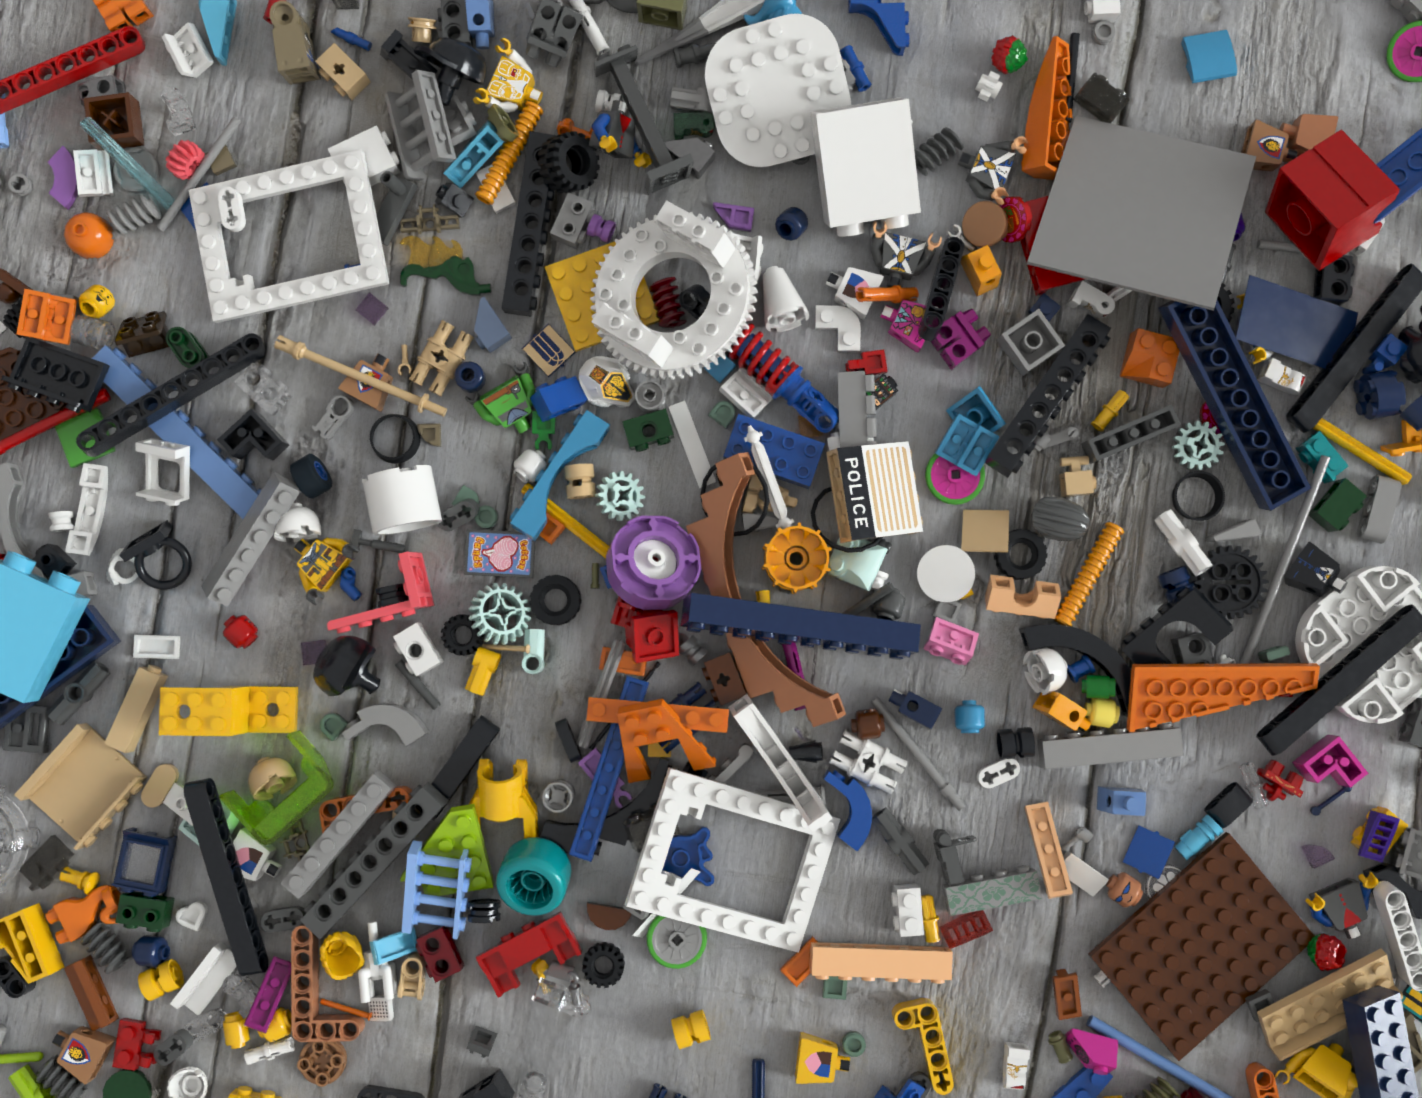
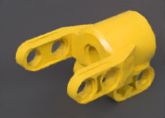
M480 758L477 770L478 787L469 804L475 805L479 824L480 817L493 822H506L514 818H523L524 839L538 837V809L528 792L527 759L516 760V764H513L512 778L504 781H494L493 763L490 759Z

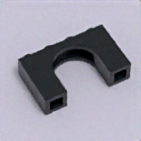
M1192 584L1189 588L1185 586L1180 589L1175 595L1177 598L1171 603L1167 601L1162 604L1157 610L1159 613L1153 618L1149 616L1144 619L1139 625L1141 628L1135 633L1131 631L1122 639L1121 650L1135 664H1173L1159 650L1156 644V637L1165 625L1175 621L1191 623L1216 645L1233 631L1232 624Z

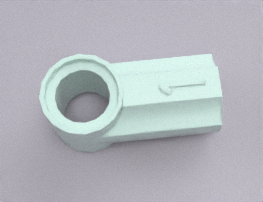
M526 629L524 646L529 644L530 652L528 654L524 652L522 668L527 673L535 675L542 672L545 666V630ZM535 657L539 661V667L536 670H530L528 668V661Z

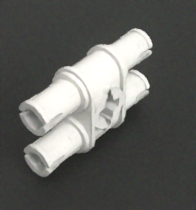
M845 729L843 736L851 740L841 736L839 743L856 750L857 756L851 759L835 750L832 755L840 761L831 757L829 764L846 771L848 777L852 776L866 783L868 787L875 786L891 795L894 790L886 784L895 788L897 781L880 774L879 768L885 765L902 774L904 769L896 765V763L906 767L908 761L890 753L888 747L884 748L870 741V739L860 740L857 735ZM872 756L873 765H868L864 768L863 759H869Z

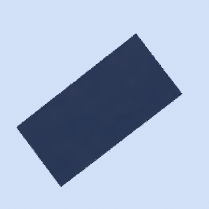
M1249 275L1236 338L1237 340L1326 369L1328 362H1332L1335 352L1355 328L1358 312Z

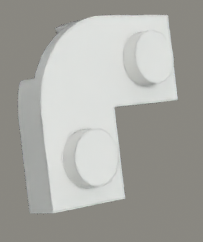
M816 305L815 329L837 330V352H860L861 326L857 315L851 309L844 306Z

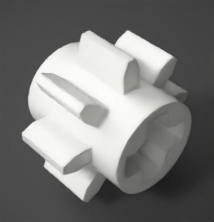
M990 71L988 76L982 74L975 90L980 92L978 98L986 102L990 97L996 99L1003 85L1002 82L998 81L999 74Z

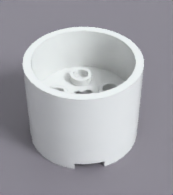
M416 465L414 470L411 468L399 469L398 467L367 475L368 480L362 479L373 535L409 532L442 522L431 466Z

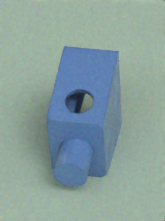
M465 0L468 31L472 38H475L476 49H489V38L495 37L493 0Z
M1098 786L1097 810L1110 814L1145 816L1146 792L1142 789ZM1109 796H1110V798H1111V804H1110V806L1108 805V797H1109Z

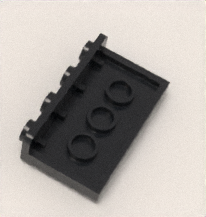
M27 337L10 377L2 375L1 380L8 382L7 387L19 392L22 391V388L26 389V394L41 399L43 395L47 397L45 401L60 406L61 402L65 403V408L80 413L81 409L91 412L110 366L52 344Z

